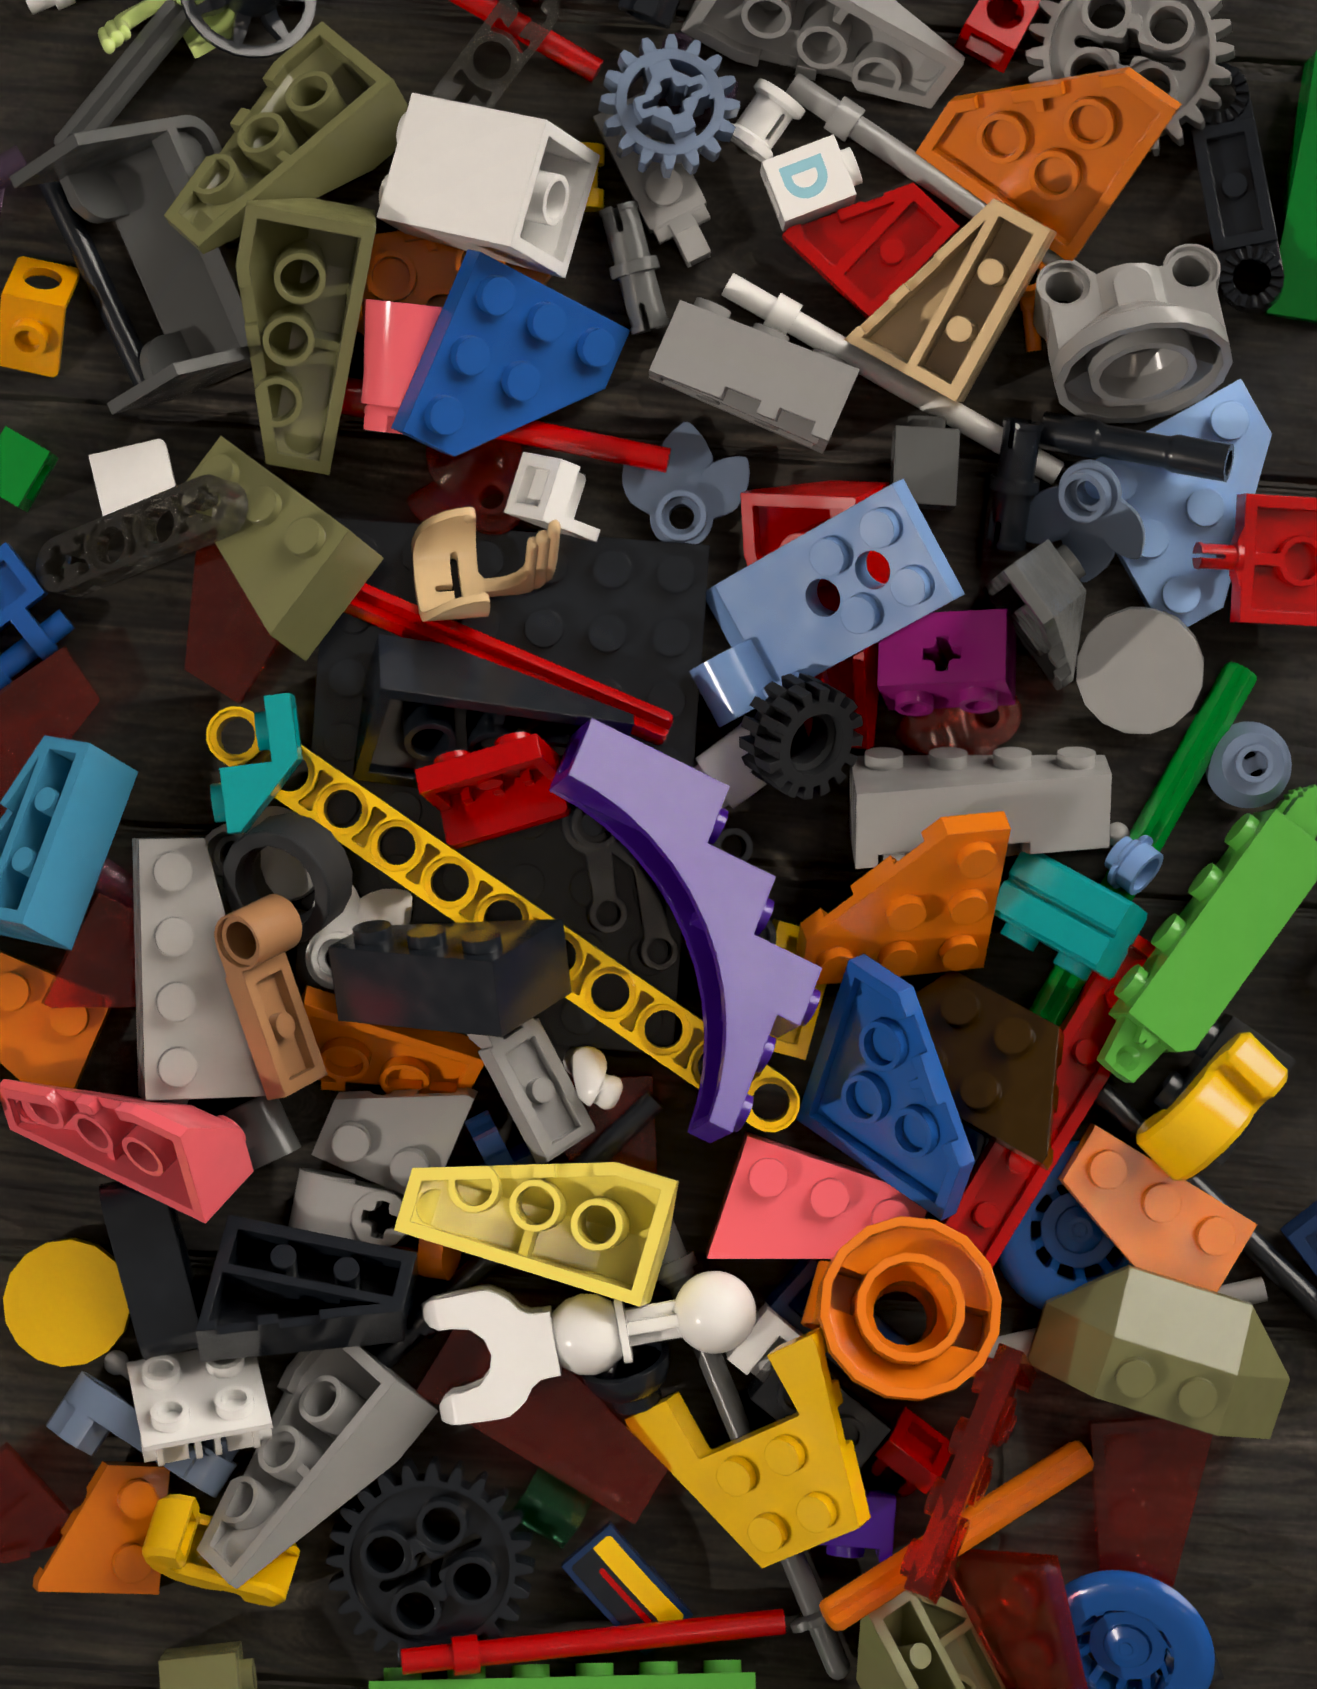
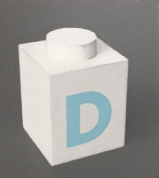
M834 134L762 161L760 169L761 177L782 232L791 226L800 223L804 224L854 204L857 195L854 186L863 183L851 148L848 147L840 150Z

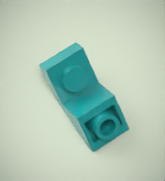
M291 693L263 696L265 711L254 713L259 751L270 750L272 761L219 768L221 782L210 785L215 822L226 821L227 834L247 833L303 761L295 695Z

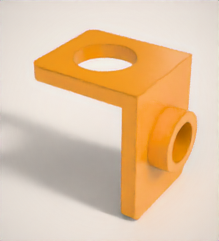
M25 256L17 258L1 293L0 366L49 377H56L61 366L65 314L79 281L80 272L78 268ZM32 276H47L55 279L60 285L52 289H39L30 286L25 280Z

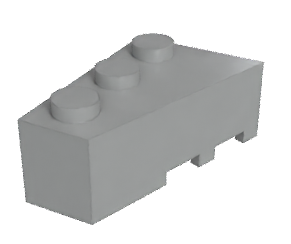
M696 297L693 305L680 300L649 369V378L823 454L860 369L848 365L845 360L816 348L812 351L789 342L790 338L787 335L769 326L755 323L752 328L729 319L731 312L728 309L707 299Z

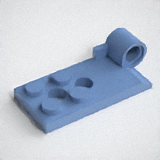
M904 479L890 484L707 590L706 601L731 648L698 665L689 672L719 728L754 710L755 708L750 706V703L755 696L765 701L769 696L764 687L771 681L782 686L781 676L787 674L799 677V673L814 677L965 595ZM870 551L882 554L889 563L890 577L886 584L876 581L868 572L866 561ZM820 579L829 580L837 587L840 594V605L837 611L829 610L820 602L817 594Z

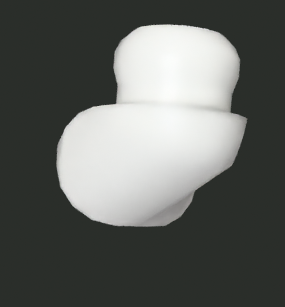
M591 1046L572 1047L564 1056L563 1064L566 1071L573 1077L578 1098L589 1107L594 1103L604 1110L614 1108L622 1093L623 1083L619 1077L606 1074L607 1061L604 1054L599 1049Z

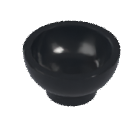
M667 1340L632 1346L633 1362L625 1363L624 1357H622L610 1370L597 1375H581L582 1379L594 1395L612 1403L615 1412L623 1415L645 1412L655 1406L662 1397L660 1387L665 1382L671 1365V1353Z

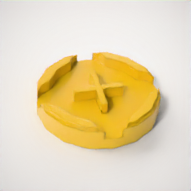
M78 1238L49 1241L25 1254L10 1273L3 1296L5 1321L17 1344L36 1360L59 1367L87 1364L110 1351L126 1331L130 1318L115 1257L99 1244Z

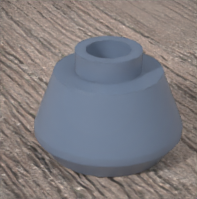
M1257 722L1235 723L1231 725L1230 729L1217 744L1205 775L1213 792L1224 802L1240 808L1261 807L1272 802L1285 789L1292 768L1290 751L1283 738L1272 728ZM1254 752V756L1244 759L1247 753ZM1261 769V774L1256 777L1251 776L1252 772Z

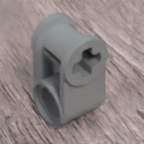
M300 1168L288 1227L390 1247L403 1240L407 1234L394 1231L395 1224L386 1229L384 1234L379 1232V1221L369 1218V1211L379 1208L385 1201L390 1203L389 1214L398 1217L404 1195L382 1185L359 1181L354 1177L312 1168Z

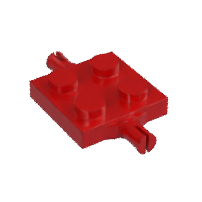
M1249 493L1237 494L1235 533L1231 543L1213 544L1196 542L1192 554L1216 555V558H1192L1194 568L1197 570H1229L1232 582L1230 622L1317 627V498Z

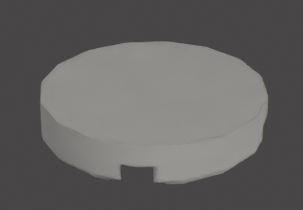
M1130 606L1105 616L1089 631L1077 656L1076 682L1085 705L1103 724L1123 733L1152 734L1174 726L1193 708L1203 686L1204 657L1196 636L1178 617L1155 608Z

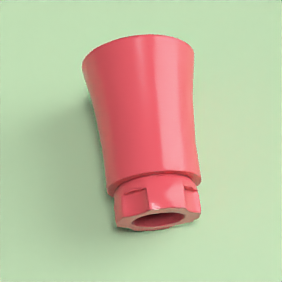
M363 299L364 375L361 403L367 404L364 409L363 426L365 430L402 434L391 427L443 307Z

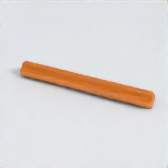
M1080 1441L1065 1444L821 1600L819 1608L826 1623L834 1631H843L1091 1472L1094 1468L1091 1455Z

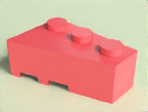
M745 1132L706 1249V1258L832 1259L843 1245L866 1226L899 1216L925 1219L927 1210L874 1174Z

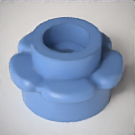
M1142 835L1138 840H1133L1126 836L1111 849L1106 857L1105 867L1109 869L1107 882L1113 888L1121 887L1130 895H1135L1141 892L1153 880L1162 865L1163 854L1151 846L1153 843L1152 837Z

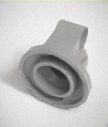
M1184 244L1175 247L1167 254L1163 266H1155L1148 263H1126L1091 275L1079 263L1070 260H1058L1049 263L1041 269L1036 278L1033 325L1037 333L1047 343L1048 357L1059 403L1077 417L1100 420L1103 423H1138L1172 415L1203 400L1223 383L1233 363L1217 293L1220 279V262L1216 254L1209 248L1199 244ZM1183 284H1185V285H1193V286H1196V287H1187V286H1184ZM1056 301H1067L1070 303H1058Z

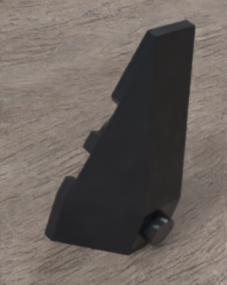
M378 634L364 682L353 765V779L418 788L415 769L434 764V759L437 756L456 750H466L472 753L495 746L494 742L499 737L515 732L537 733L560 756L561 760L571 735L591 718L630 736L634 726V716L628 712L443 643Z

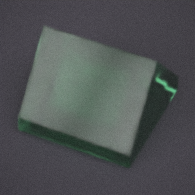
M542 1460L511 1510L522 1509L524 1516L520 1523L563 1549L580 1527L596 1493Z

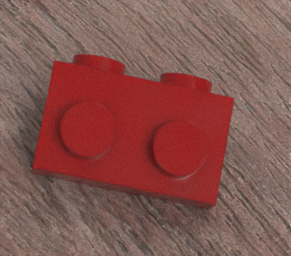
M515 732L506 734L495 740V746L472 753L466 750L446 752L437 756L434 759V764L415 769L419 794L440 811L446 842L453 849H459L570 815V803L549 791L561 762L560 756L537 733Z

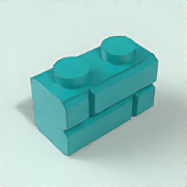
M1021 851L1009 871V878L1003 882L999 889L994 916L1005 922L1000 934L1034 952L1039 942L1054 949L1058 954L1053 963L1087 982L1092 971L1108 980L1114 978L1128 954L1129 946L1134 943L1144 926L1148 913L1134 902L1043 853L1028 854Z

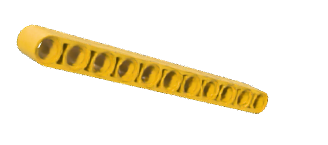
M227 707L219 710L211 718L206 729V741L210 751L229 767L271 762L270 750L259 751L255 730V712L243 707ZM234 719H247L255 731L253 745L247 752L242 754H230L224 748L221 741L222 731ZM301 744L303 760L308 767L306 783L295 791L280 789L274 797L297 814L312 818L331 831L342 845L456 923L486 922V913L489 907L500 900H508L515 903L521 911L522 920L555 919ZM342 791L353 792L359 798L362 805V814L359 820L348 828L335 826L327 814V805L330 799ZM395 827L407 829L415 840L413 856L401 865H393L387 862L380 851V841L383 835ZM446 864L461 866L469 878V887L466 894L456 901L441 899L433 888V877L436 871ZM564 925L565 939L573 945L576 952V961L569 970L572 993L565 998L699 1089L701 1075L698 1071V1061L704 1049L703 1020ZM616 974L627 982L629 997L621 1008L604 1010L594 1002L591 988L599 976ZM660 1010H668L675 1013L682 1023V1033L679 1039L667 1047H659L652 1044L645 1035L647 1019L653 1013ZM767 1064L762 1072H755L747 1094L753 1096L760 1086L776 1084L786 1091L788 1105L785 1111L774 1119L758 1117L753 1112V1109H751L746 1122L764 1132H778L787 1128L796 1119L800 1109V1098L795 1086L784 1075Z

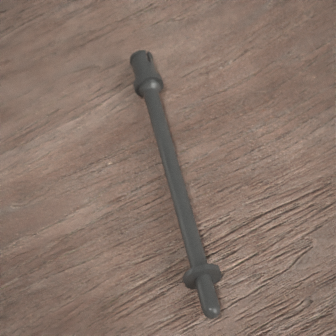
M672 1218L669 1242L657 1281L661 1287L669 1290L672 1300H675L682 1286L693 1277L695 1272L693 1266L698 1264L693 1251H686ZM693 1348L730 1440H735L753 1432L754 1430L722 1353H705ZM803 1551L781 1561L802 1612L791 1621L790 1627L793 1633L810 1631L827 1674L834 1680H841L849 1674L850 1662L837 1631L832 1630L822 1616L819 1604L823 1597Z

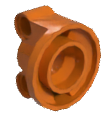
M899 1216L866 1226L843 1245L831 1261H818L801 1324L811 1330L821 1327L829 1354L853 1382L883 1398L922 1401L954 1391L970 1377H980L982 1368L999 1336L1002 1297L991 1264L966 1235L934 1219ZM894 1291L906 1292L916 1297L923 1305L927 1316L926 1329L922 1337L915 1344H896L886 1339L877 1329L873 1317L874 1304L884 1294Z

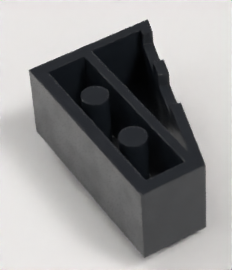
M563 919L391 925L389 921L372 920L355 925L352 928V934L328 947L338 1021L503 1037L572 993Z

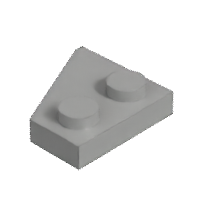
M467 1087L457 1088L455 1093L419 1094V1089L393 1090L385 1095L373 1094L370 1091L339 1092L332 1104L311 1155L404 1195L412 1168L446 1167L478 1091Z

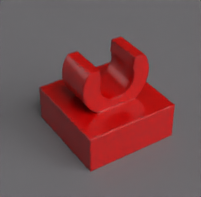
M904 1407L890 1423L891 1431L878 1447L871 1472L878 1476L889 1466L904 1478L898 1490L899 1494L904 1497L910 1495L918 1488L926 1495L941 1478L956 1445L907 1407Z

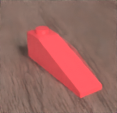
M3 1079L0 1082V1102L10 1130L205 1224L254 1172L246 1145L245 1133L236 1122L224 1115L216 1117L187 1104L159 1100L145 1101L137 1097Z

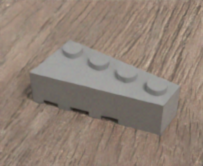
M877 747L866 750L865 756H857L858 759L854 767L850 766L849 832L855 869L874 868L878 865V855L895 853L907 855L924 842L921 832L940 817L1004 811L1011 827L1008 844L1019 843L1020 850L1028 854L1109 848L1112 773L1105 755H1096V751L1090 748L1064 747L1057 751V755H1032V752L1025 748L1001 747L995 749L993 755H967V751L961 748L939 747L931 749L929 755L903 756V752L899 749Z
M202 837L132 838L138 1095L145 1101L266 1096L225 978L227 976L215 944V926L218 920L225 916V911L205 839Z

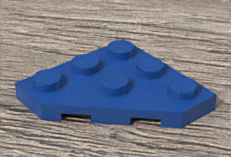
M468 249L391 428L441 453L455 457L605 389L630 330L480 251Z
M865 954L852 958L848 961L796 1120L939 1220H943L957 1213L975 1162L972 1150L914 987Z

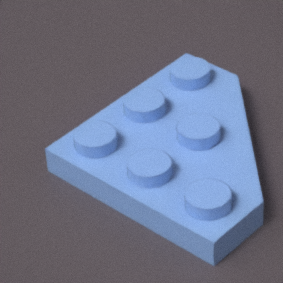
M1241 378L1146 431L1166 436L1185 435L1233 444L1234 459L1227 482L1172 473L1162 467L1100 457L1096 459V461L1107 465L1116 474L1121 484L1122 498L1139 513L1145 528V545L1141 558L1130 559L1119 554L1117 556L1145 606L1178 617L1187 627L1224 607L1231 582L1229 570L1195 569L1192 558H1216V555L1192 554L1196 542L1213 544L1231 543L1235 533L1237 494L1256 493L1272 436L1270 429ZM1085 481V489L1088 495L1092 498L1100 499L1097 488L1091 482Z

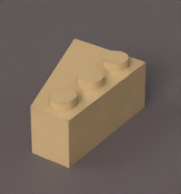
M995 198L992 199L941 247L930 261L888 297L889 299L863 324L857 326L844 340L955 402H964L1057 232Z

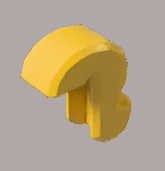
M1250 1032L1238 1033L1220 1048L1167 1110L1163 1109L1144 1121L1136 1134L1137 1145L1172 1180H1187L1210 1165L1241 1135L1256 1111L1281 1090L1288 1079V1070Z
M169 1494L157 1501L142 1547V1555L146 1563L153 1570L191 1586L238 1594L244 1601L253 1604L274 1607L285 1602L300 1554V1549L296 1543L236 1589L228 1584L197 1551L213 1516L199 1513L200 1507L196 1497Z

